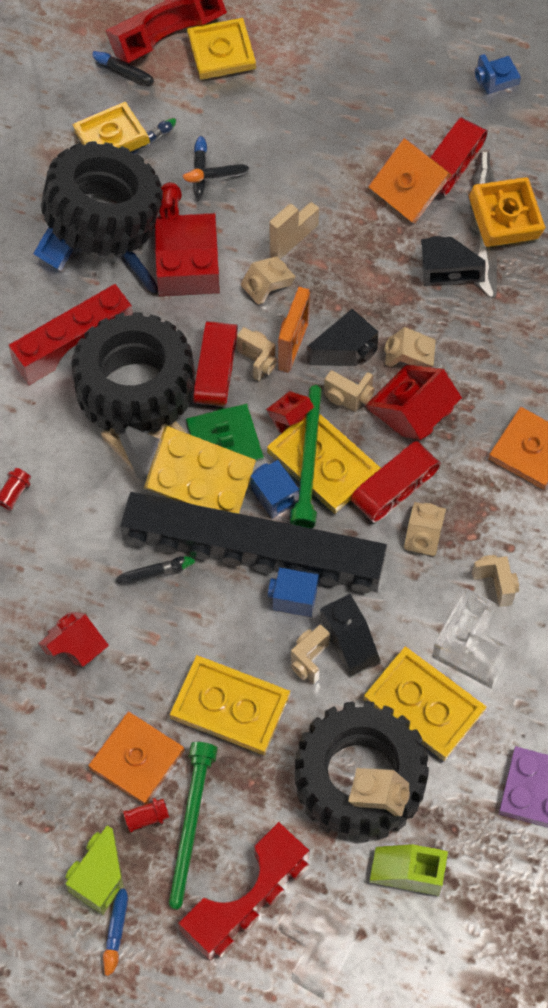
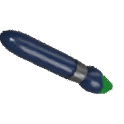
M171 118L161 121L157 127L147 132L150 143L130 153L135 155L162 135L170 133L176 126V119Z

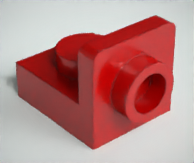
M289 391L266 410L278 432L282 434L291 425L301 422L306 417V413L313 409L314 406L309 397Z

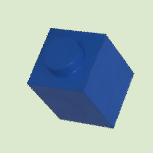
M279 460L271 464L266 463L259 466L250 475L251 490L271 519L298 503L299 488Z
M279 567L277 579L271 578L268 589V598H273V610L312 617L319 575Z

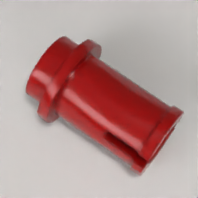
M168 182L161 187L163 197L159 211L161 217H164L166 210V219L172 220L179 215V201L182 198V191L177 184Z
M14 468L13 471L8 472L7 476L9 478L0 491V506L9 511H12L13 506L24 489L29 488L31 485L29 482L31 476L20 468Z
M155 797L152 798L153 802L123 811L130 833L160 822L162 825L164 820L170 818L164 798L157 800Z

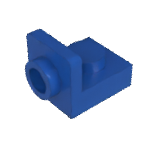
M485 54L479 55L478 65L475 68V77L478 84L484 86L488 95L520 85L521 76L510 56L489 62Z
M48 227L33 254L62 271L74 249L66 245L64 239L59 240L52 232L53 228L50 229Z

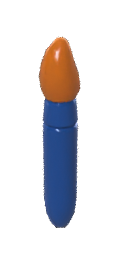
M124 888L118 891L113 903L106 950L103 953L104 974L106 976L111 975L119 963L118 951L128 906V894Z

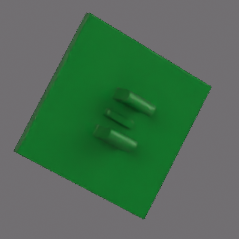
M247 403L186 418L190 435L255 459L256 462L264 460Z

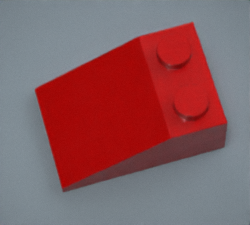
M216 214L178 215L172 220H167L166 216H157L155 237L159 297L220 294Z

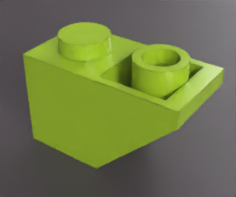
M106 826L102 833L96 832L92 836L86 847V850H88L87 854L81 862L77 860L72 864L65 877L67 879L65 885L68 892L101 915L105 914L115 900L118 891L124 887L116 839L113 829L109 826Z
M414 844L376 847L369 883L439 896L443 886L448 851Z

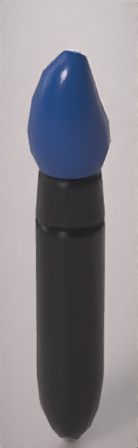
M93 51V58L99 64L109 66L141 83H154L153 77L147 72L112 57L109 53Z
M199 136L194 145V169L202 170L206 169L207 143L203 136ZM205 180L193 183L194 195L197 199H200L205 191Z

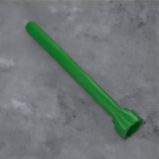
M312 385L309 388L308 397L314 408L306 415L299 500L295 504V508L291 510L290 524L307 528H314L317 519V512L314 510V505L311 502L321 402V388L318 385Z
M192 742L190 745L188 757L191 759V765L194 767L169 898V906L174 910L180 909L183 905L207 769L211 768L212 763L216 762L218 747L206 742Z

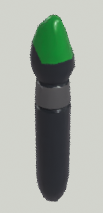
M187 556L176 557L172 561L124 572L116 578V582L126 585L163 576L173 571L181 572L193 565L195 560Z

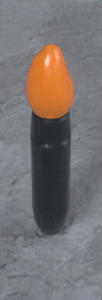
M234 164L202 170L193 169L183 174V179L190 183H198L202 180L235 177L248 173L250 168L244 164Z

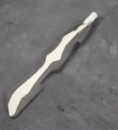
M488 152L479 153L478 170L472 177L474 185L494 182L493 170L490 166V153ZM474 215L470 223V227L478 233L474 253L486 262L485 282L474 284L493 299L497 295V252L491 253V246L486 247L484 245Z

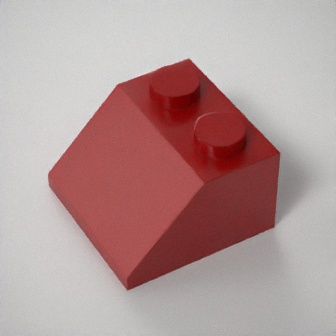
M406 364L366 404V407L402 437L421 440L430 435L433 427L454 410V406L462 397L444 369Z

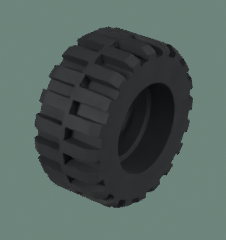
M97 141L87 142L86 145L79 143L71 146L70 150L67 148L60 152L50 163L42 195L41 211L47 226L50 229L53 228L52 232L59 240L64 239L69 247L73 249L75 247L80 248L82 253L89 255L93 252L99 253V256L103 257L113 253L115 256L125 254L127 250L129 252L134 251L150 238L162 202V185L159 177L155 175L152 166L149 163L145 164L143 157L137 153L135 155L130 153L128 148L123 146L118 148L113 146V143L108 142L97 144ZM85 194H98L106 196L108 198L113 199L117 203L110 204L99 202L88 197Z
M133 312V315L124 316V313L116 314L114 319L108 320V318H105L98 322V327L94 328L92 326L84 333L85 339L81 338L76 344L71 365L77 402L80 409L85 411V416L91 422L96 423L98 421L100 428L106 431L112 428L115 429V434H119L120 430L129 426L142 432L151 430L154 433L162 430V425L167 424L169 426L177 420V414H184L189 407L188 402L193 399L195 385L193 352L190 344L187 343L186 336L182 331H176V326L167 320L161 322V317L152 314L149 317L143 316L142 312ZM129 363H145L160 370L159 374L153 379L138 385H122L107 378L116 368Z
M354 701L345 702L343 710L337 711L336 707L333 706L325 711L323 719L316 717L310 723L309 732L303 733L299 741V750L296 751L295 785H297V796L300 804L306 806L305 813L311 820L317 819L320 822L319 828L327 833L331 829L337 831L338 838L347 841L349 835L358 836V842H368L369 836L376 835L378 840L388 837L390 830L394 829L398 832L406 826L407 819L414 817L420 802L423 800L429 774V767H427L428 753L427 749L421 746L422 737L418 730L411 731L409 729L410 721L404 715H401L398 719L394 717L393 708L384 705L383 709L379 710L374 708L375 702L364 701V707H355ZM355 745L369 746L383 753L393 765L394 771L409 782L410 795L404 807L403 815L394 816L387 809L353 806L348 802L350 796L337 789L329 779L328 766L331 758L340 750Z

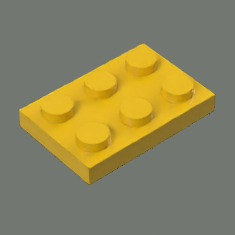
M319 413L312 494L336 514L351 500L353 492L381 467ZM306 417L301 422L288 427L267 446V453L273 459L279 460L284 469L299 482L301 479Z
M166 426L163 428L143 489L175 501L239 514L256 460Z
M406 646L366 692L363 698L364 701L375 702L374 708L382 710L384 705L393 708V716L397 719L404 715L410 721L409 729L411 731L417 729L422 737L421 744L444 762L487 708L486 705Z
M196 655L170 712V719L265 756L291 696V691Z

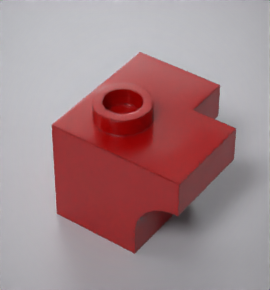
M74 611L60 618L56 625L47 631L49 635L38 643L45 654L55 656L59 653H66L75 665L82 667L109 646L88 616Z

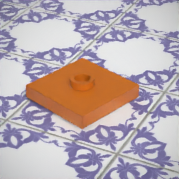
M404 138L368 187L408 220L416 224L452 174Z
M298 287L287 318H284L278 338V370L287 373L291 371L310 320L309 289Z
M520 407L489 454L488 460L545 490L548 485V421Z
M128 711L88 767L91 771L145 805L150 801L185 752V748Z

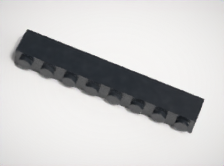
M130 492L120 525L122 539L133 546L143 547L150 545L158 547L166 553H176L179 551L189 553L192 557L200 560L213 558L222 560L230 566L237 567L241 566V564L252 566L263 573L278 572L280 567L318 574L319 582L326 586L344 585L360 593L378 592L387 550V544L135 492Z

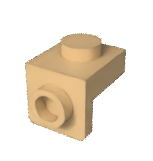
M276 256L253 262L241 282V287L257 304H262L265 302L270 291L291 286L296 276Z
M243 327L237 335V351L255 361L253 364V379L259 382L265 374L269 375L277 364L276 344L269 341L261 332L251 331Z
M406 327L402 328L386 341L384 348L386 353L385 365L393 367L402 361L410 365L434 367L436 339Z
M331 370L324 379V395L332 403L343 405L356 412L361 404L366 405L374 394L375 388L372 387L374 375L367 372L357 385Z
M414 502L404 549L435 556L446 508L437 507L431 503L422 504Z
M487 555L475 561L472 570L473 579L492 577L499 607L512 605L515 594L519 592V581L517 574L511 573L508 557Z
M321 624L313 631L311 629L306 630L296 641L297 645L291 650V668L297 676L303 680L307 678L312 684L319 680V668L312 660L329 646L330 633Z
M356 768L348 802L355 807L387 809L394 816H402L404 807L409 800V782L394 770Z

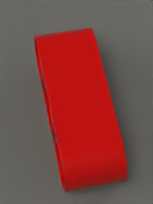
M462 117L457 120L430 157L452 174L439 191L444 196L448 195L473 161L488 135V130Z
M206 321L194 387V403L226 407L237 344L238 324Z
M415 441L364 481L353 492L351 501L375 523L431 479L439 470L441 462L419 441Z

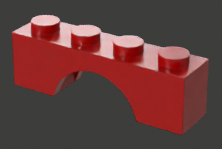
M165 0L105 31L115 57L129 63L153 51L154 45L166 35L186 27L205 25L226 14L227 11L223 0Z
M113 284L8 344L12 362L30 386L56 371L62 357L81 338L85 339L84 333L92 326L94 328L98 327L99 321L108 318V320L114 319L116 314L124 313V316L133 315L132 305L118 286Z
M280 822L254 846V854L260 871L256 884L250 892L242 898L231 902H216L203 898L178 923L180 932L210 961L216 955L219 957L224 956L235 943L232 938L241 929L245 932L248 931L260 918L258 912L266 903L272 906L285 892L283 886L291 878L294 880L299 879L310 866L307 863L310 850Z

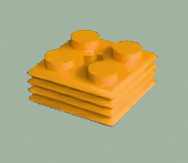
M527 177L475 184L468 195L486 247L539 239L546 229L530 180Z

